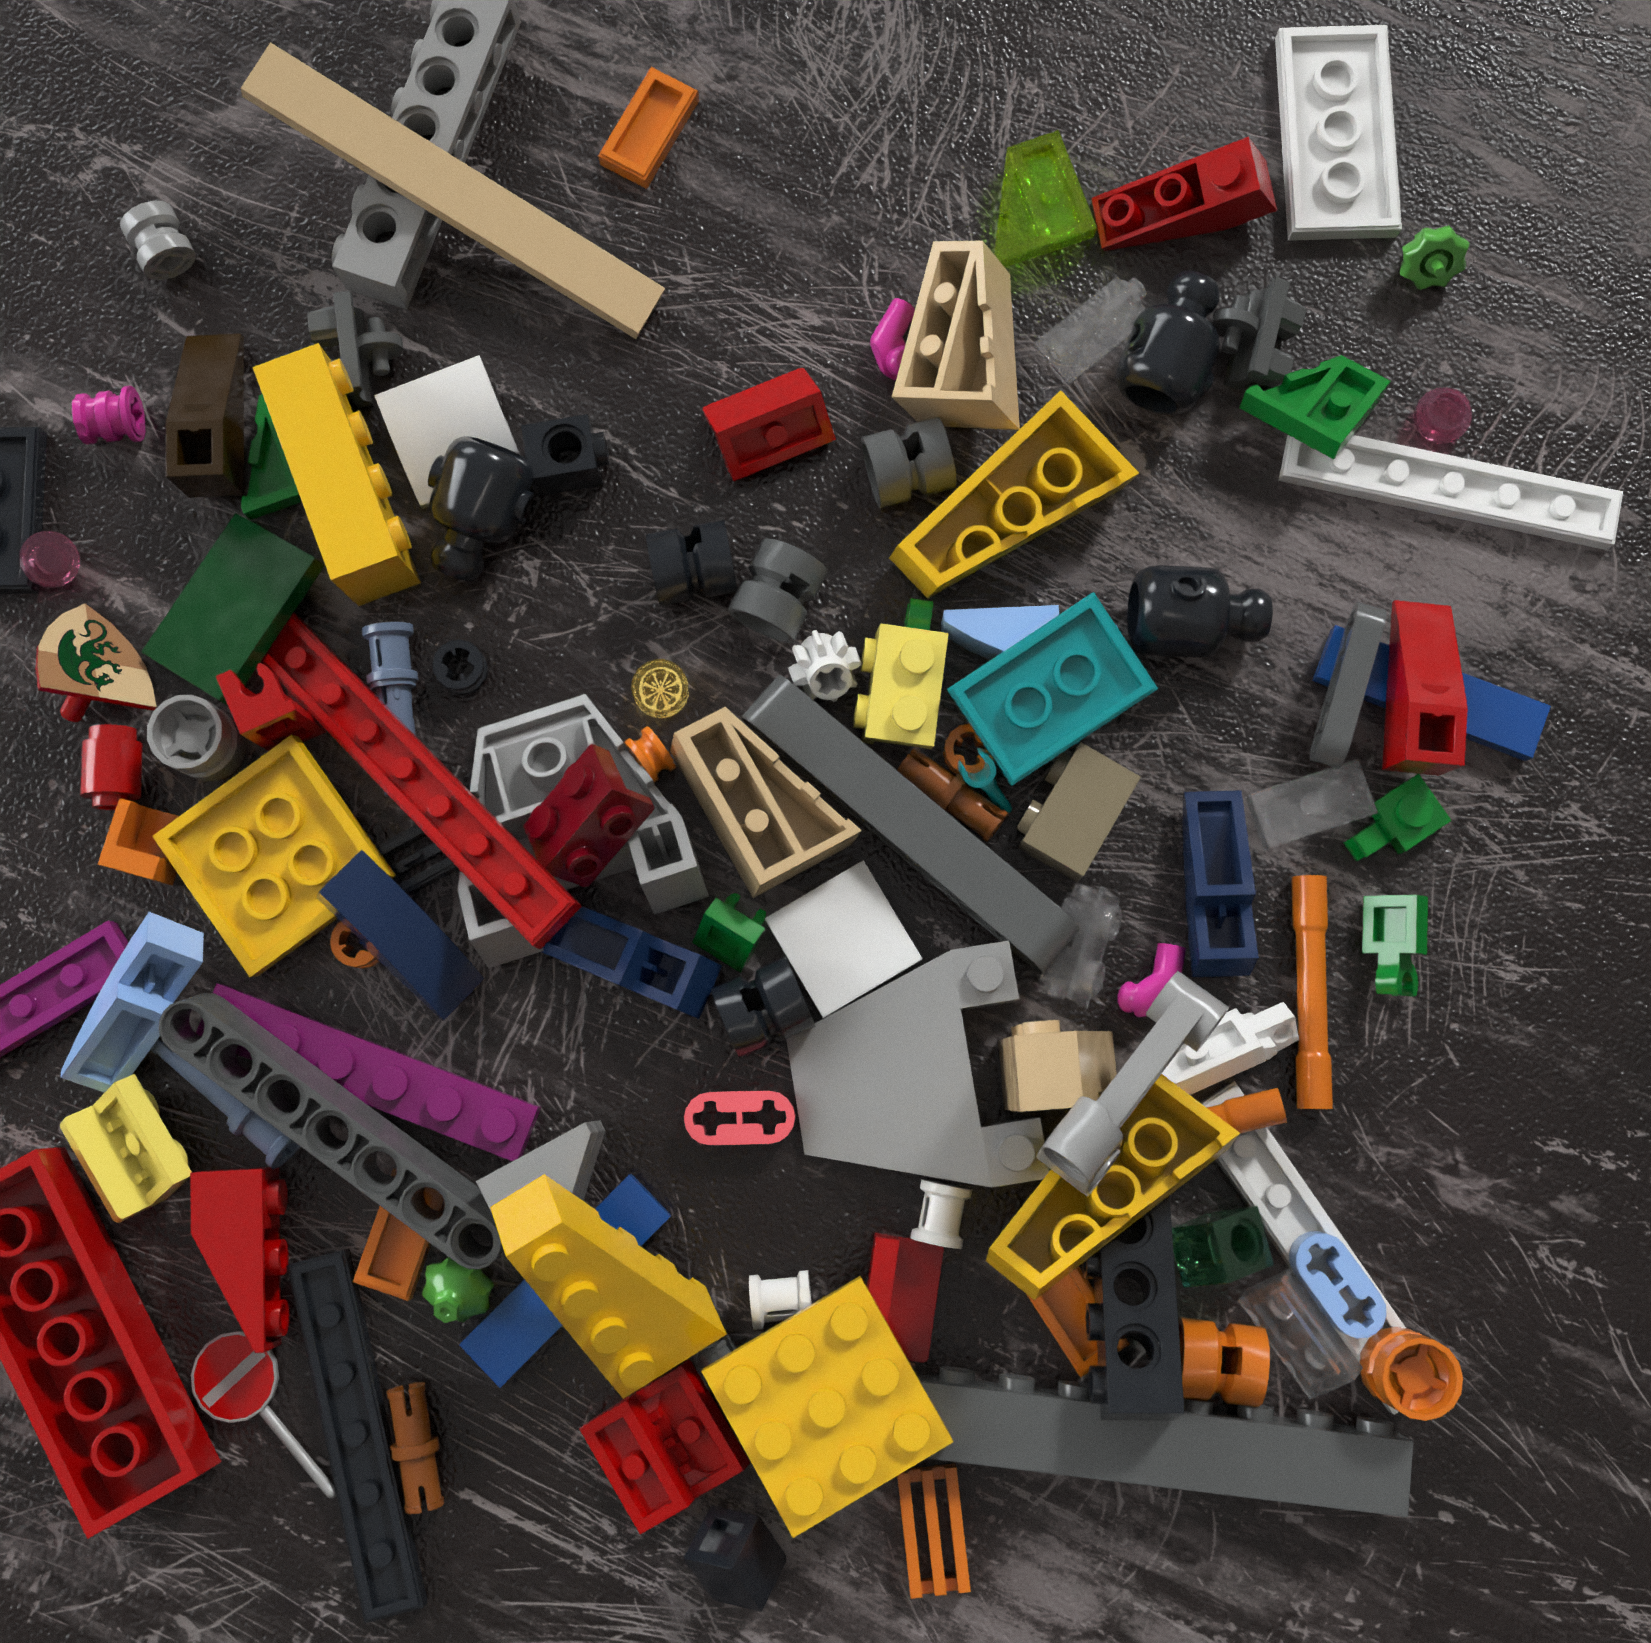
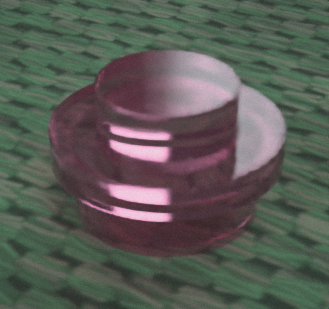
M1453 388L1430 390L1418 401L1414 410V422L1420 434L1429 441L1439 444L1451 443L1459 439L1468 430L1472 420L1469 400L1462 392Z
M54 531L35 533L24 542L20 550L19 559L22 570L31 581L47 588L63 586L70 582L79 571V552L74 543L61 533Z

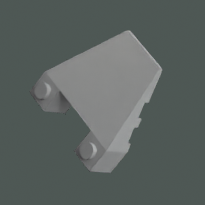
M586 694L478 728L470 792L535 859L536 857L523 825L529 819L532 811L544 801L563 778L567 768L575 763L592 743L609 750L626 788L649 797L655 807L654 811L595 880L636 868L640 885L654 915L709 897L698 858L682 816L672 803L670 804L662 795L643 766L640 767L626 749L624 742ZM462 872L459 873L457 890L469 941L488 968L544 951L543 947L541 950L533 947ZM554 877L566 890L579 886Z
M1009 940L950 950L814 1023L815 1027L786 1039L804 1155L991 1188L1045 1178L1049 1172V1167L1036 1158L1045 1143L1039 1117H1028L985 1125L980 1124L961 1013L962 1010L1011 1003L1019 999Z

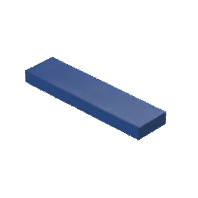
M1335 625L1330 630L1312 681L1327 687L1329 686L1345 628ZM1380 642L1363 700L1386 708L1389 645ZM1462 673L1468 706L1466 739L1523 761L1532 759L1551 706Z
M629 1174L595 1208L603 1221L616 1230L622 1227L636 1238L639 1246H642L672 1216L632 1174ZM524 1279L459 1345L493 1382L501 1388L563 1325Z

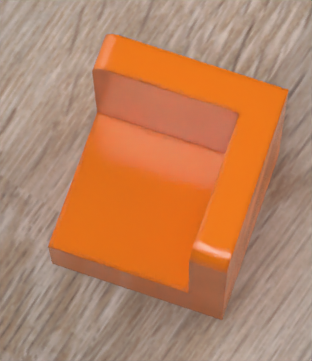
M121 798L118 801L98 865L173 886L177 872L152 836L179 816L151 809Z

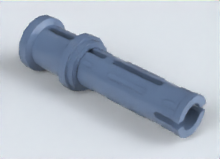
M381 622L364 626L362 628L363 639L369 641L372 670L370 674L366 675L367 686H370L371 691L376 692V696L415 735L411 690L416 688L418 673L411 670L409 637L414 635L413 624L406 622ZM384 791V796H385V797H390V796Z
M157 1039L150 1049L228 1117L226 1124L229 1126V1131L236 1137L244 1135L266 1155L265 1163L272 1169L283 1165L301 1147L170 1050L160 1039Z

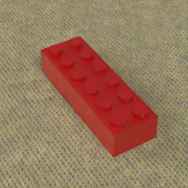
M66 1148L35 1149L0 1168V1360L87 1539L195 1479L221 1463V1460Z

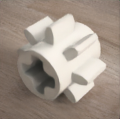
M815 630L812 631V635L806 638L801 645H793L792 650L797 663L788 668L793 684L795 686L802 685L805 694L812 700L818 697L835 702L850 687H857L858 683L852 670L861 666L862 662L856 648L848 647L842 632L838 631L831 636L825 633H818Z

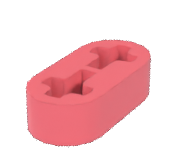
M707 1092L699 1094L690 1101L685 1110L684 1123L691 1138L701 1144H772L780 1142L789 1135L794 1127L796 1115L790 1100L779 1092ZM765 1100H774L775 1109L785 1111L786 1121L776 1124L774 1134H765L763 1124L744 1123V1112L760 1111L763 1109ZM714 1101L716 1102L717 1111L736 1112L737 1123L718 1125L716 1135H706L705 1125L696 1124L695 1114L705 1111L706 1102Z

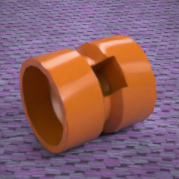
M1178 1317L1183 1398L1208 1401L1214 1393H1219L1225 1403L1260 1407L1266 1395L1270 1368V1347L1266 1329L1260 1326L1229 1323L1224 1331H1219L1213 1321ZM1222 1352H1226L1225 1374H1221Z
M1391 1327L1382 1329L1371 1336L1361 1351L1359 1370L1362 1382L1375 1398L1409 1418L1423 1421L1440 1418L1454 1408L1461 1395L1463 1375L1459 1361L1449 1348L1432 1338L1411 1329Z

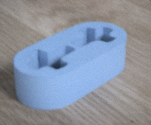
M1310 1231L1300 1235L1292 1243L1289 1252L1290 1266L1295 1276L1330 1324L1338 1331L1354 1338H1368L1376 1334L1384 1325L1387 1316L1386 1304L1377 1288L1346 1246L1337 1237L1320 1231ZM1312 1245L1323 1250L1330 1248L1332 1254L1327 1257L1326 1262L1336 1276L1333 1280L1330 1281L1326 1274L1317 1269L1308 1271L1306 1265L1312 1260L1308 1249ZM1345 1288L1352 1297L1359 1300L1367 1299L1368 1303L1362 1308L1366 1319L1362 1323L1351 1318L1344 1320L1343 1315L1347 1313L1349 1308L1339 1294L1341 1289Z

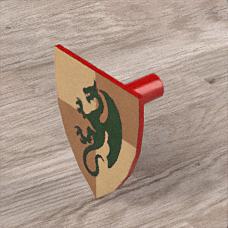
M82 604L62 613L47 627L36 649L35 670L38 691L67 696L60 709V714L63 718L71 722L81 721L92 700L152 711L156 709L154 689L146 665L133 645L111 622L87 604Z

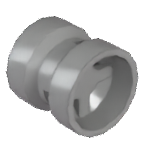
M164 201L141 203L125 213L120 221V228L127 242L138 249L137 261L143 273L152 280L174 278L187 271L196 260V253L190 241L185 235L178 232L180 222L173 208Z

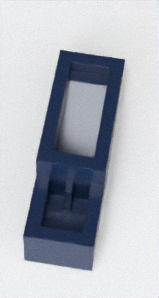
M1242 790L1184 792V880L1192 977L1250 976L1259 956L1251 905L1256 892Z
M363 850L356 854L318 892L317 899L359 938L358 942L442 1021L484 980L480 972L449 937Z
M583 906L543 946L544 951H541L546 955L697 1019H700L711 993V988H713L722 965L700 954L657 938L647 932Z

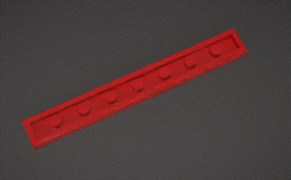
M294 612L261 662L276 674L278 680L522 936L533 947L541 950L582 906Z

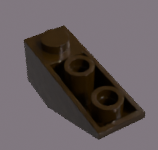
M241 333L186 336L166 419V478L188 498L244 495V336Z

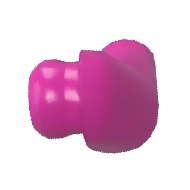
M899 298L892 300L870 339V346L879 370L892 380L897 379L906 345L903 336L910 326L915 312V308L911 304Z
M1158 943L1152 975L1141 980L1138 984L1125 982L1120 987L1117 998L1120 1009L1126 1013L1134 1012L1137 1017H1147L1148 1009L1167 982L1177 971L1182 973L1186 948Z

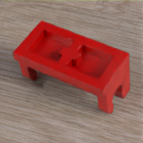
M262 663L257 664L258 675L264 682L263 690L258 694L244 687V684L231 669L216 676L240 735L267 751L274 748L290 735L299 736L302 742H305L327 732L288 689V696L284 694L276 674Z

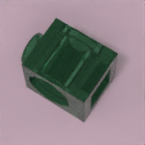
M1258 1206L1211 1212L1172 1227L1173 1251L1183 1288L1231 1283L1274 1265Z

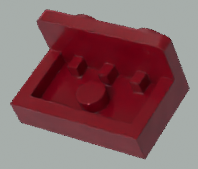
M591 743L577 761L567 768L563 778L544 801L532 811L523 827L536 860L553 877L587 887L649 817L655 807L649 797L626 788L609 750Z

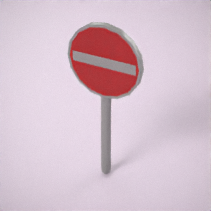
M242 1331L221 1334L206 1343L195 1358L191 1372L192 1393L200 1408L213 1419L228 1423L246 1421L259 1414L322 1492L330 1499L335 1498L337 1494L333 1483L268 1406L275 1396L279 1381L278 1361L273 1351L255 1353Z

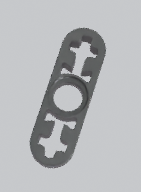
M1356 602L1345 626L1313 738L1310 761L1338 769L1342 766L1351 745L1384 629L1386 609Z

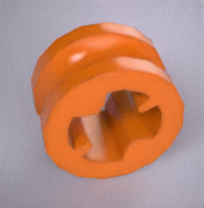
M970 724L960 725L951 731L944 745L943 757L945 764L955 775L960 773L957 767L959 760L969 773L980 772L985 765V761L980 755L976 758V765H965L964 756L954 755V744L961 747L963 743L962 738L965 737L973 738L975 747L986 750Z
M646 726L641 730L642 736L640 739L632 740L628 738L624 741V745L640 767L643 766L655 783L659 780L658 774L660 771L668 770L671 772L676 769V765L657 735L650 727Z
M341 921L337 923L331 934L330 945L332 953L338 961L347 966L361 969L373 967L380 962L370 952L359 950L355 958L352 957L349 952L354 947L347 945L346 941L350 932H353Z

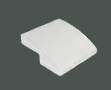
M479 355L374 395L405 473L422 509L429 507L433 488L428 486V476L432 464L438 456L445 455L449 445L455 439L463 436L475 437L519 454Z

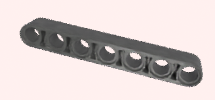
M778 675L742 715V721L766 744L1000 942L1009 940L1011 951L1036 971L1044 973L1079 932V925L1063 909L785 677Z
M202 993L172 1003L163 1011L159 1020V1033L162 1041L170 1050L456 1263L468 1269H481L489 1266L504 1251L493 1215L479 1187L226 999L214 993ZM192 1010L198 1012L203 1018L205 1026L202 1036L196 1034L189 1023V1016ZM238 1045L245 1047L251 1054L252 1068L250 1071L243 1069L238 1064L236 1058ZM285 1080L292 1082L298 1088L300 1093L299 1106L292 1105L285 1099L283 1094V1083ZM331 1116L342 1119L347 1125V1141L337 1139L332 1134L330 1129ZM378 1152H385L394 1159L397 1166L396 1176H389L379 1169L376 1162ZM425 1187L433 1188L443 1196L445 1201L444 1211H436L426 1204L424 1199ZM472 1223L482 1224L491 1231L493 1246H483L474 1240L471 1234Z

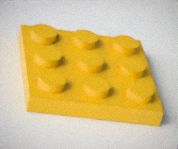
M294 735L284 739L152 836L249 977L261 975L338 919L317 899V895L361 850L392 879L396 877V874L299 736Z
M861 1276L702 1370L704 1378L793 1538L953 1443L952 1436Z

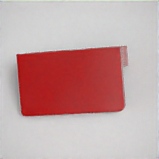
M798 368L703 407L705 418L716 436L727 470L733 481L836 440L821 391L804 368Z
M875 1232L867 1288L907 1359L924 1363L929 1358L944 1247L916 1241L907 1237Z

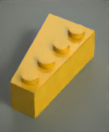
M317 343L254 366V373L331 581L358 606L420 584L421 580L408 549L412 548L409 536L400 517L394 516L387 498L392 496L390 485L379 463L373 464L367 449V445L373 444L369 429L361 412H353L346 397V394L353 392V387L341 359L331 361L320 344Z
M1060 390L900 542L889 559L928 599L1123 489L1139 472Z
M1161 1074L1120 1128V1131L1123 1133L1122 1144L1119 1148L1121 1153L1088 1197L1053 1170H1050L990 1246L986 1262L1033 1300H1036L1225 1153L1239 1136L1240 1132Z
M547 1175L540 1176L490 1207L507 1259L623 1399L727 1335L706 1286L693 1277L688 1280L679 1274L675 1265L660 1254L653 1256L638 1245L636 1238L622 1227L616 1230L600 1218L597 1210Z

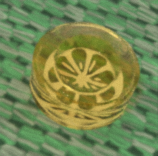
M655 659L646 662L636 671L632 679L631 690L633 698L638 707L651 717H671L681 711L687 703L689 684L685 673L677 664L669 660Z

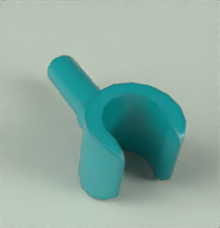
M977 748L985 761L984 768L977 773L967 772L959 760L957 767L964 781L969 786L981 788L993 804L1010 813L1013 808L997 785V781L994 778L996 766L989 753L985 749Z

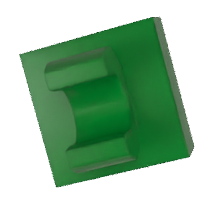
M733 893L726 898L725 902L715 898L704 913L692 943L741 973L751 959L765 930L762 925L766 918V911L760 908L752 919L735 910L741 896Z

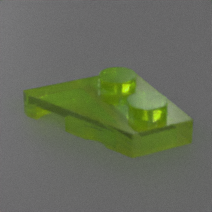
M1059 130L1007 147L994 255L1004 267H1008L1094 238L1097 226Z

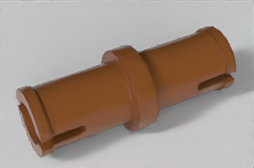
M914 747L911 750L910 754L905 757L897 769L900 774L943 810L979 834L987 843L991 840L993 834L995 835L1009 814L1006 810L1000 809L968 786L960 773L954 776L922 753L918 747Z
M424 1382L409 1383L410 1410L406 1407L403 1385L386 1391L390 1403L396 1443L391 1445L390 1449L392 1459L399 1461L406 1514L422 1513L420 1486H423L425 1490L428 1511L444 1505L435 1452L440 1449L438 1435L431 1432L425 1395L426 1385Z

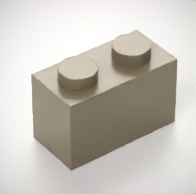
M1082 742L1079 743L1071 756L1062 752L1045 778V781L1053 785V788L1043 805L1032 800L1016 827V830L1025 834L1018 849L1069 879L1078 882L1091 865L1141 776Z

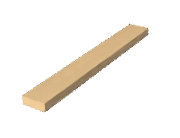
M271 42L241 87L243 98L635 339L639 336L664 293L665 288Z

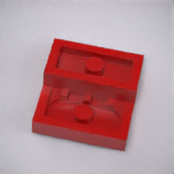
M690 1359L659 1376L579 1428L639 1534L646 1532L686 1509L697 1497L741 1473L751 1463Z

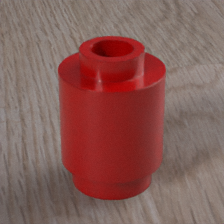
M111 724L89 727L88 739L82 741L80 796L92 799V808L116 810L118 801L121 798L129 801L141 798L143 744L137 741L136 728Z

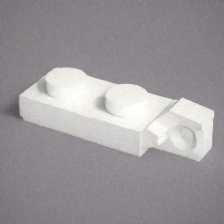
M1284 1002L1255 1015L1253 1013L1240 1014L1235 1008L1226 1012L1215 1030L1197 1052L1184 1044L1162 1074L1189 1095L1261 1064L1266 1059L1269 1060L1278 1051L1298 1041L1299 1035L1295 1016Z

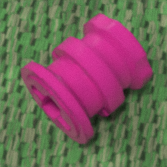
M124 386L121 389L120 395L117 396L112 391H101L96 394L95 398L82 393L76 394L75 399L72 400L73 423L78 437L83 444H95L101 437L104 440L106 439V442H117L123 439V435H128L133 442L144 440L146 433L145 412L140 396L134 387Z

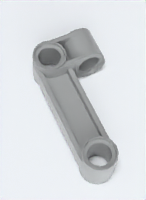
M1177 971L1158 994L1146 1013L1147 1017L1156 1022L1151 1031L1097 1101L1085 1096H1081L1043 1144L1036 1158L1088 1197L1121 1153L1119 1148L1123 1140V1133L1120 1131L1122 1125L1181 1047L1186 1044L1197 1052L1220 1023L1229 1007Z

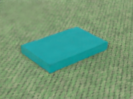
M1092 592L949 687L947 691L1010 786H1012L1156 691L1158 687L1095 593Z

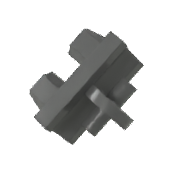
M1275 276L1270 279L1267 288L1251 290L1246 293V296H1234L1231 308H1222L1213 313L1211 323L1216 328L1218 335L1224 337L1221 350L1231 354L1224 385L1239 390L1254 382L1274 388L1282 384L1286 374L1291 373L1294 363L1292 355L1274 348L1277 336L1288 340L1298 334L1303 326L1307 310L1304 306L1287 297L1290 282Z
M350 290L333 293L335 306L307 313L311 340L313 344L319 343L322 348L339 345L340 359L353 387V392L346 394V397H350L358 408L374 406L369 361H372L374 375L384 376L389 374V360L397 358L403 353L402 337L392 332H385L384 319L380 317H373L367 320L369 333H366L364 313L362 309L354 307L353 296Z

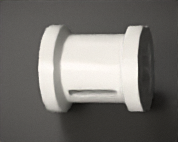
M921 1179L920 1189L925 1193L919 1226L912 1229L910 1238L932 1245L962 1249L964 1240L959 1236L964 1203L965 1200L971 1198L972 1189Z
M808 1270L799 1271L797 1277L761 1280L758 1274L749 1275L750 1307L754 1330L763 1329L766 1322L784 1321L812 1304Z

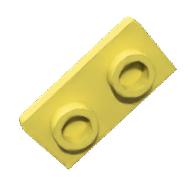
M880 623L875 639L865 638L860 671L870 673L868 694L857 695L853 728L863 729L861 739L863 743L873 744L877 741L927 749L934 747L949 633Z
M135 1074L114 1082L94 1105L65 1117L60 1123V1129L112 1220L116 1223H120L165 1201L190 1178L192 1171L188 1166V1157L183 1146L177 1140L172 1139L159 1116V1107L154 1096L142 1087Z

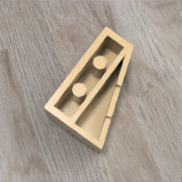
M933 241L892 398L917 422L939 417L944 427L1020 429L1010 273L983 241Z
M726 707L674 733L670 752L753 898L851 846L861 833V829L850 819L845 820L820 797L821 793L808 781L804 783L779 760L780 756Z
M1059 1020L1024 1022L1011 1027L1012 1036L998 1040L1004 1110L1024 1112L1072 1108L1081 1096L1097 1101L1117 1075L1113 1031L1060 1032Z

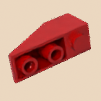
M1249 136L1091 198L1100 243L1104 251L1224 231L1277 211L1266 159Z
M1394 600L1391 612L1382 770L1439 776L1465 766L1468 706L1452 608L1448 605Z
M260 1167L207 1170L190 1173L191 1235L253 1351L255 1353H265L280 1346L281 1336L287 1334L289 1327V1306L285 1299H281V1275H285L287 1271L289 1253L286 1240L280 1239V1215H284L286 1212L288 1191L285 1180L279 1179V1167L276 1169Z

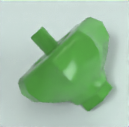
M1448 225L1438 229L1424 228L1414 236V240L1402 247L1403 261L1400 267V275L1412 280L1417 289L1422 290L1431 286L1446 287L1453 276L1464 271L1466 268L1465 255L1470 243L1465 238L1457 235Z
M447 1257L443 1262L432 1263L426 1267V1283L422 1290V1296L434 1307L433 1316L442 1322L448 1323L455 1320L465 1322L470 1317L484 1314L490 1309L489 1294L494 1284L481 1269L465 1268L450 1257Z

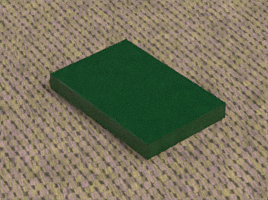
M235 513L141 652L228 706L216 676L231 669L245 686L257 668V664L262 661L325 565L310 554Z

